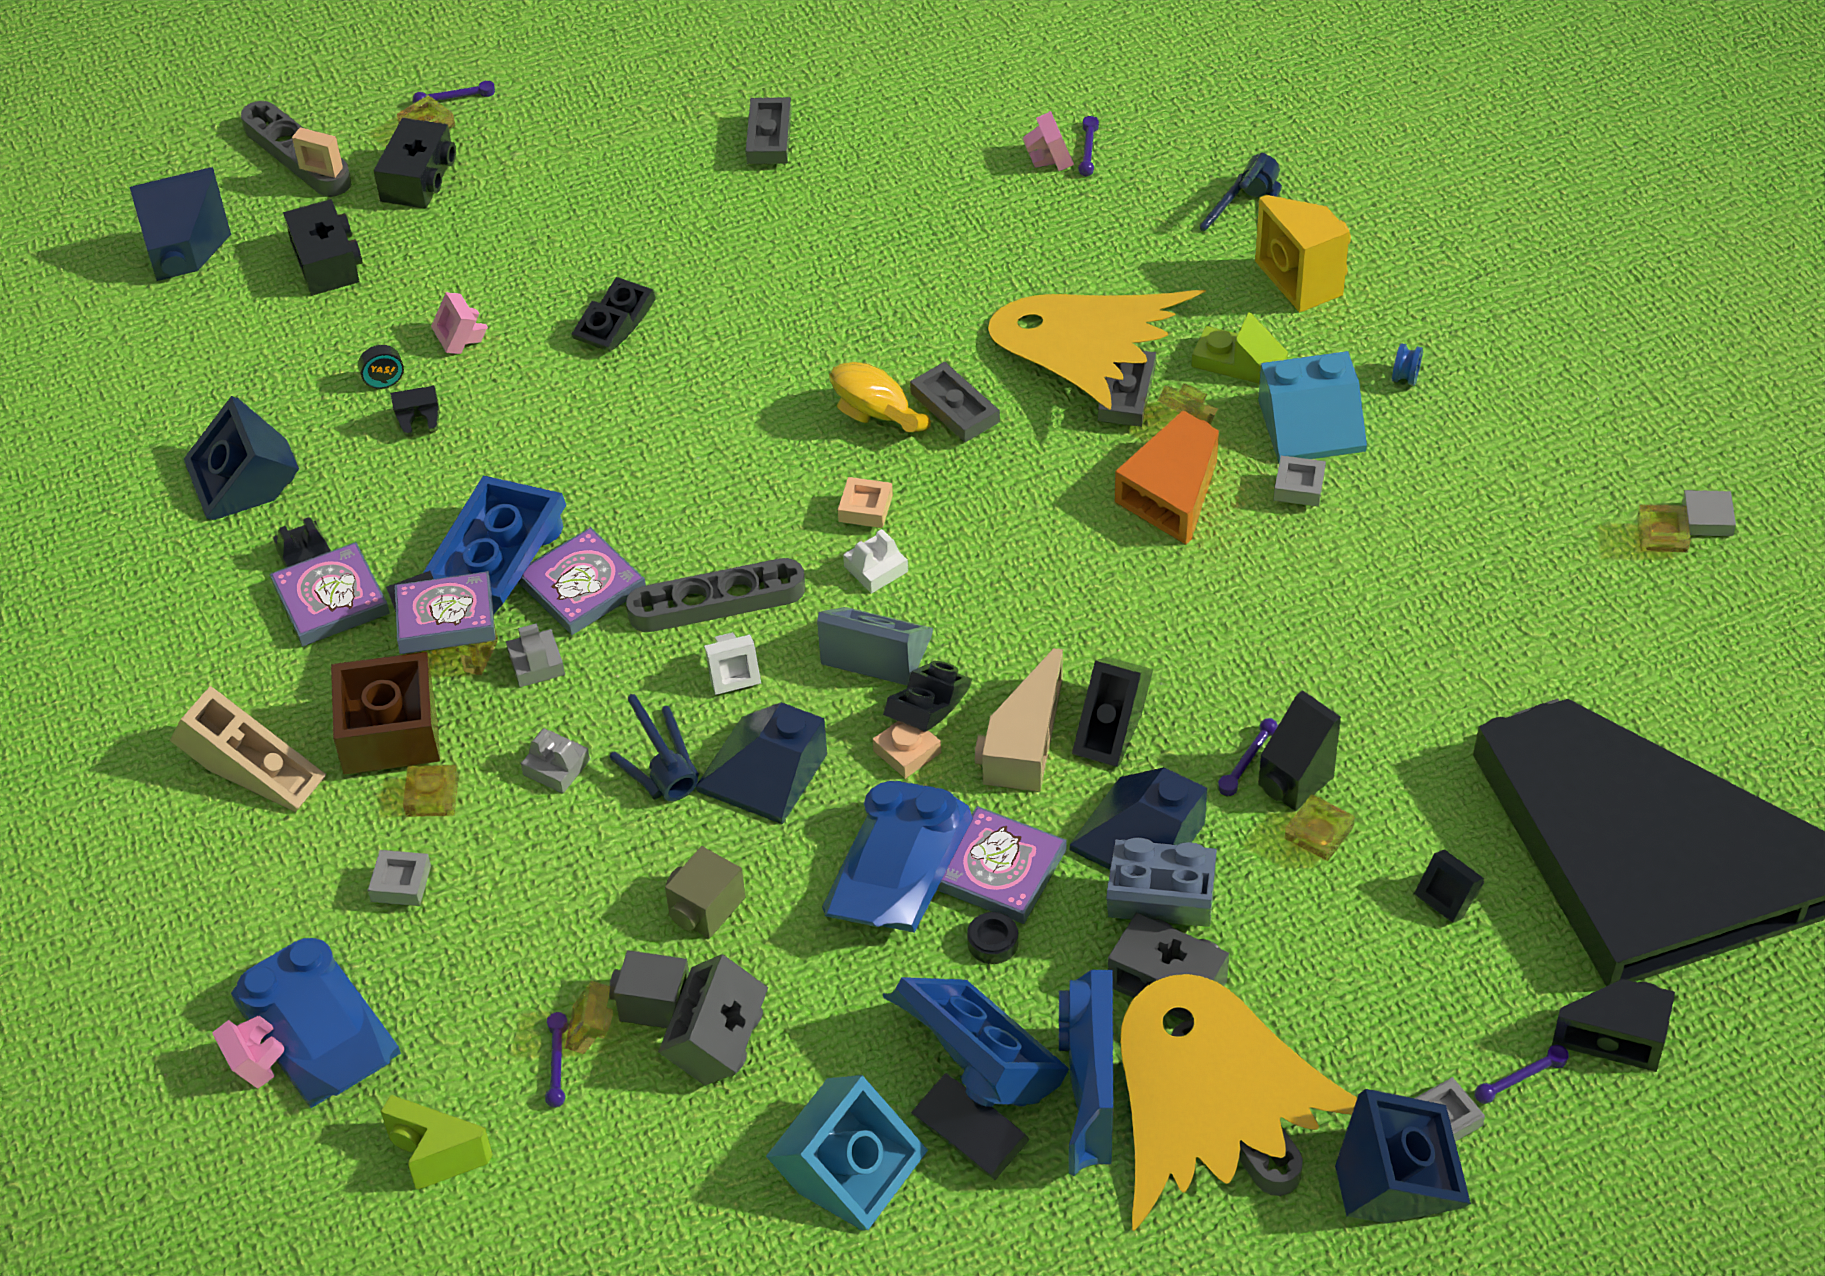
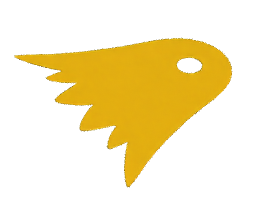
M1206 290L1147 295H1034L1015 300L1001 307L990 319L988 330L994 342L1002 348L1067 379L1110 410L1112 405L1111 394L1104 377L1118 380L1124 379L1121 370L1113 363H1146V355L1133 343L1152 341L1168 336L1166 331L1146 322L1175 316V313L1160 309L1192 299ZM1026 315H1038L1043 319L1041 325L1031 329L1022 328L1017 324L1018 320Z
M1182 974L1156 980L1146 986L1132 1000L1122 1022L1121 1053L1130 1097L1135 1146V1192L1132 1230L1135 1231L1150 1213L1163 1191L1170 1174L1173 1175L1182 1193L1186 1192L1194 1175L1197 1157L1201 1159L1219 1180L1228 1184L1236 1172L1240 1153V1140L1259 1152L1272 1157L1283 1158L1286 1148L1280 1118H1284L1288 1122L1303 1128L1317 1130L1319 1125L1310 1111V1107L1328 1112L1352 1115L1357 1100L1356 1096L1325 1077L1281 1041L1234 993L1218 982L1202 976ZM1177 1007L1187 1009L1194 1017L1192 1030L1180 1037L1168 1034L1163 1027L1164 1015L1169 1010Z

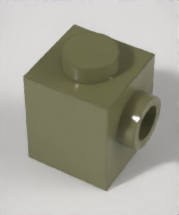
M703 846L697 850L683 867H677L671 873L665 886L669 915L672 920L682 929L687 931L695 930L709 939L746 898L742 868Z

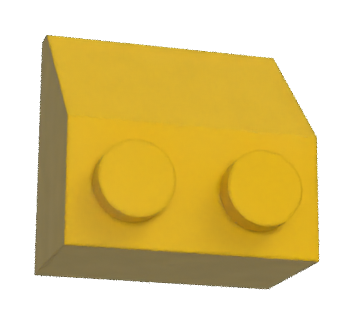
M1270 195L1260 197L1255 262L1299 313L1343 296L1345 276L1348 272V244L1351 242L1350 231L1346 223L1339 220L1327 206Z

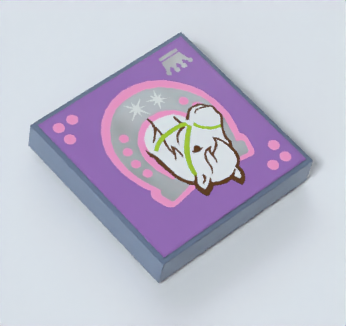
M591 527L530 563L518 581L571 635L622 605L633 590L646 585L645 578Z
M357 542L270 574L272 584L302 647L390 614L388 604Z
M489 571L395 585L397 642L400 654L496 640Z
M976 806L972 813L973 820L937 891L991 912L1005 914L1012 920L1025 924L1066 852L1067 840Z

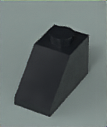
M1111 657L1095 660L1072 754L1116 767L1120 766L1142 716L1153 669Z
M1303 690L1295 696L1261 754L1258 785L1263 788L1269 797L1276 801H1282L1294 811H1297L1334 778L1341 716Z
M1621 979L1560 1008L1552 1046L1560 1045L1567 1050L1657 1072L1666 1040L1675 992L1659 988L1648 982H1633Z

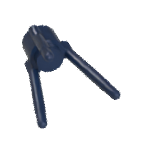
M1265 153L1252 156L1243 173L1238 175L1233 186L1201 223L1200 230L1206 231L1241 189H1244L1248 195L1253 197H1260L1265 194L1278 197L1282 185L1276 181L1280 172L1277 161Z
M630 694L628 702L659 754L649 764L651 769L650 777L617 752H611L609 758L644 786L652 799L655 800L663 796L665 800L674 802L686 797L697 786L700 774L690 760L671 708L667 705L663 706L662 714L677 754L668 749L637 696Z

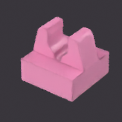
M1050 111L1037 117L1039 126L1023 137L1024 144L1034 166L1037 168L1056 164L1058 170L1061 171L1074 165L1052 112Z
M445 293L431 325L446 353L461 354L465 344L481 342L488 328L486 324L476 323L480 313L478 310L468 307L462 295L458 293Z
M261 1016L254 1017L237 1026L228 1020L213 1031L212 1034L231 1070L259 1089L275 1077L270 1067L282 1055L284 1046L272 1036L260 1044L262 1038L274 1029Z

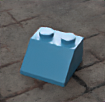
M1348 351L1261 363L1258 402L1278 463H1280L1281 455L1316 459L1366 452L1367 442L1360 385Z
M857 1075L827 1078L766 1157L800 1195L860 1230H869L928 1149L864 1076Z

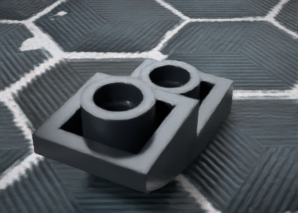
M616 277L600 303L591 301L572 332L573 339L611 352L634 331L656 300L653 289Z
M932 661L911 672L907 689L887 698L883 715L926 732L940 723L957 706L969 690L972 679L958 674V668L952 664Z
M945 1073L913 1109L911 1114L921 1125L953 1146L962 1158L996 1180L1030 1139L993 1107H986L973 1101L966 1094V1087Z

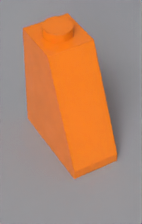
M1184 410L1181 411L1115 471V502L1185 545L1192 540L1217 463L1219 430L1213 428L1208 422L1200 420Z

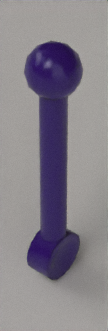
M482 81L479 86L432 94L417 92L413 95L412 102L417 107H424L427 102L476 94L490 97L495 93V86L491 81Z
M1087 116L1083 119V130L1086 131L1083 161L1079 164L1078 170L1085 177L1092 175L1094 172V165L1091 162L1094 132L1099 128V120L1094 116Z
M1265 718L1261 721L1259 725L1260 732L1231 774L1224 775L1219 779L1218 790L1222 795L1232 796L1237 793L1238 779L1265 740L1272 736L1278 727L1274 719Z
M561 1012L553 1013L547 1018L548 1029L552 1033L550 1089L545 1094V1102L552 1108L563 1105L566 1097L561 1089L562 1034L567 1031L569 1025L566 1015Z
M1553 1045L1549 1048L1546 1057L1491 1085L1488 1083L1479 1084L1475 1089L1476 1100L1483 1104L1491 1103L1497 1093L1550 1066L1554 1068L1564 1067L1569 1057L1567 1049L1560 1045Z

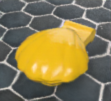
M849 362L833 367L829 374V379L835 392L841 397L837 408L851 418L864 423H868L871 416L882 420L896 421L902 425L906 432H919L929 429L931 425L929 416L923 413L919 414L908 407V401L902 388L885 371L870 364Z

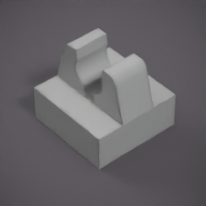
M537 623L518 628L519 638L506 641L508 654L519 687L565 675L563 662L551 629L539 632Z
M543 728L531 742L529 754L521 762L524 776L564 793L590 761L587 747Z

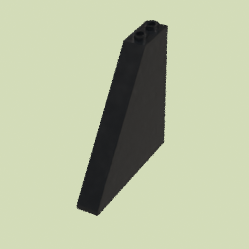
M1570 699L1552 704L1542 703L1523 713L1506 718H1493L1478 727L1473 756L1606 986L1621 979L1636 982L1825 920V831Z

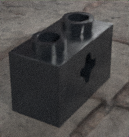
M408 118L401 119L373 171L380 202L427 208L434 193L440 191L442 178L448 166H452L456 158V145L454 142H451L448 124Z
M332 199L283 212L290 242L311 296L360 282L356 265L363 264L358 243L356 239L348 241V238L352 237V232L345 213L337 214Z

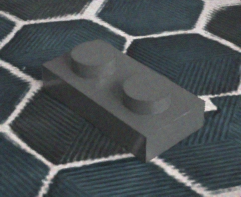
M791 97L750 99L746 142L747 164L788 163L792 114Z
M1142 351L1147 357L1146 363H1113L1121 370L1124 379L1118 380L1106 377L1105 380L1110 390L1112 405L1109 410L1099 403L1098 421L1142 427L1156 367V352Z
M946 362L910 381L911 394L964 442L1000 423V410Z

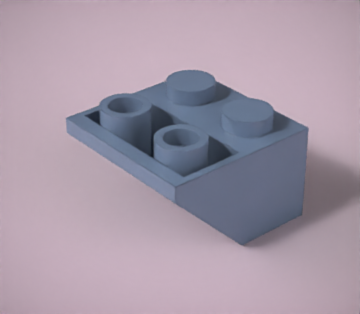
M1145 838L1116 839L1107 888L1108 917L1132 920L1137 912L1150 919H1160L1167 923L1210 927L1217 849L1204 848L1200 844L1191 842L1171 845L1153 843Z

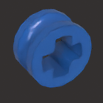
M1400 343L1394 363L1392 381L1399 382L1400 379H1406L1408 385L1415 386L1423 356L1422 347L1417 346L1415 350H1409L1407 344Z

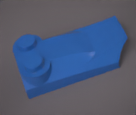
M483 475L424 572L431 571L433 578L439 579L489 571L493 614H495L508 598L540 547L553 542L561 534L563 529L561 514L566 507L563 494Z
M887 781L873 787L866 795L864 806L867 817L839 870L822 908L826 917L915 933L973 817L969 806L954 797L947 790L901 781Z
M303 938L288 945L244 972L239 978L237 986L231 992L236 1007L247 1021L261 1016L273 1026L274 1029L266 1034L261 1041L265 1042L266 1039L272 1036L282 1043L284 1052L276 1062L310 1108H313L332 1095H339L388 1065L391 1059L401 1054L397 1043L334 960L329 945L323 940Z
M1090 970L1077 980H1070V991L1059 990V1051H1069L1070 1078L1079 1111L1069 1143V1174L1073 1176L1087 1166L1112 1163V970Z
M901 977L892 993H883L884 999L904 1009L932 1030L944 1049L964 1070L961 1080L967 1087L965 1092L978 1104L986 1107H993L995 1103L1014 1104L1023 1107L1026 1104L1039 1103L1042 1098L1060 1087L1069 1071V1068L968 980Z

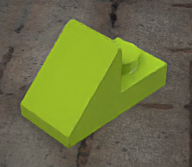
M1248 312L1239 333L1205 326L1192 353L1191 367L1259 384L1261 363L1287 360L1288 351L1253 314Z
M394 1095L389 1096L381 1110L389 1139L397 1147L408 1152H414L409 1160L408 1167L415 1189H422L489 1163L493 1156L485 1127Z

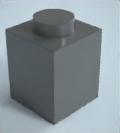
M627 950L621 970L615 969L613 971L609 986V997L611 1000L616 1001L619 1021L668 1028L689 975L687 959Z

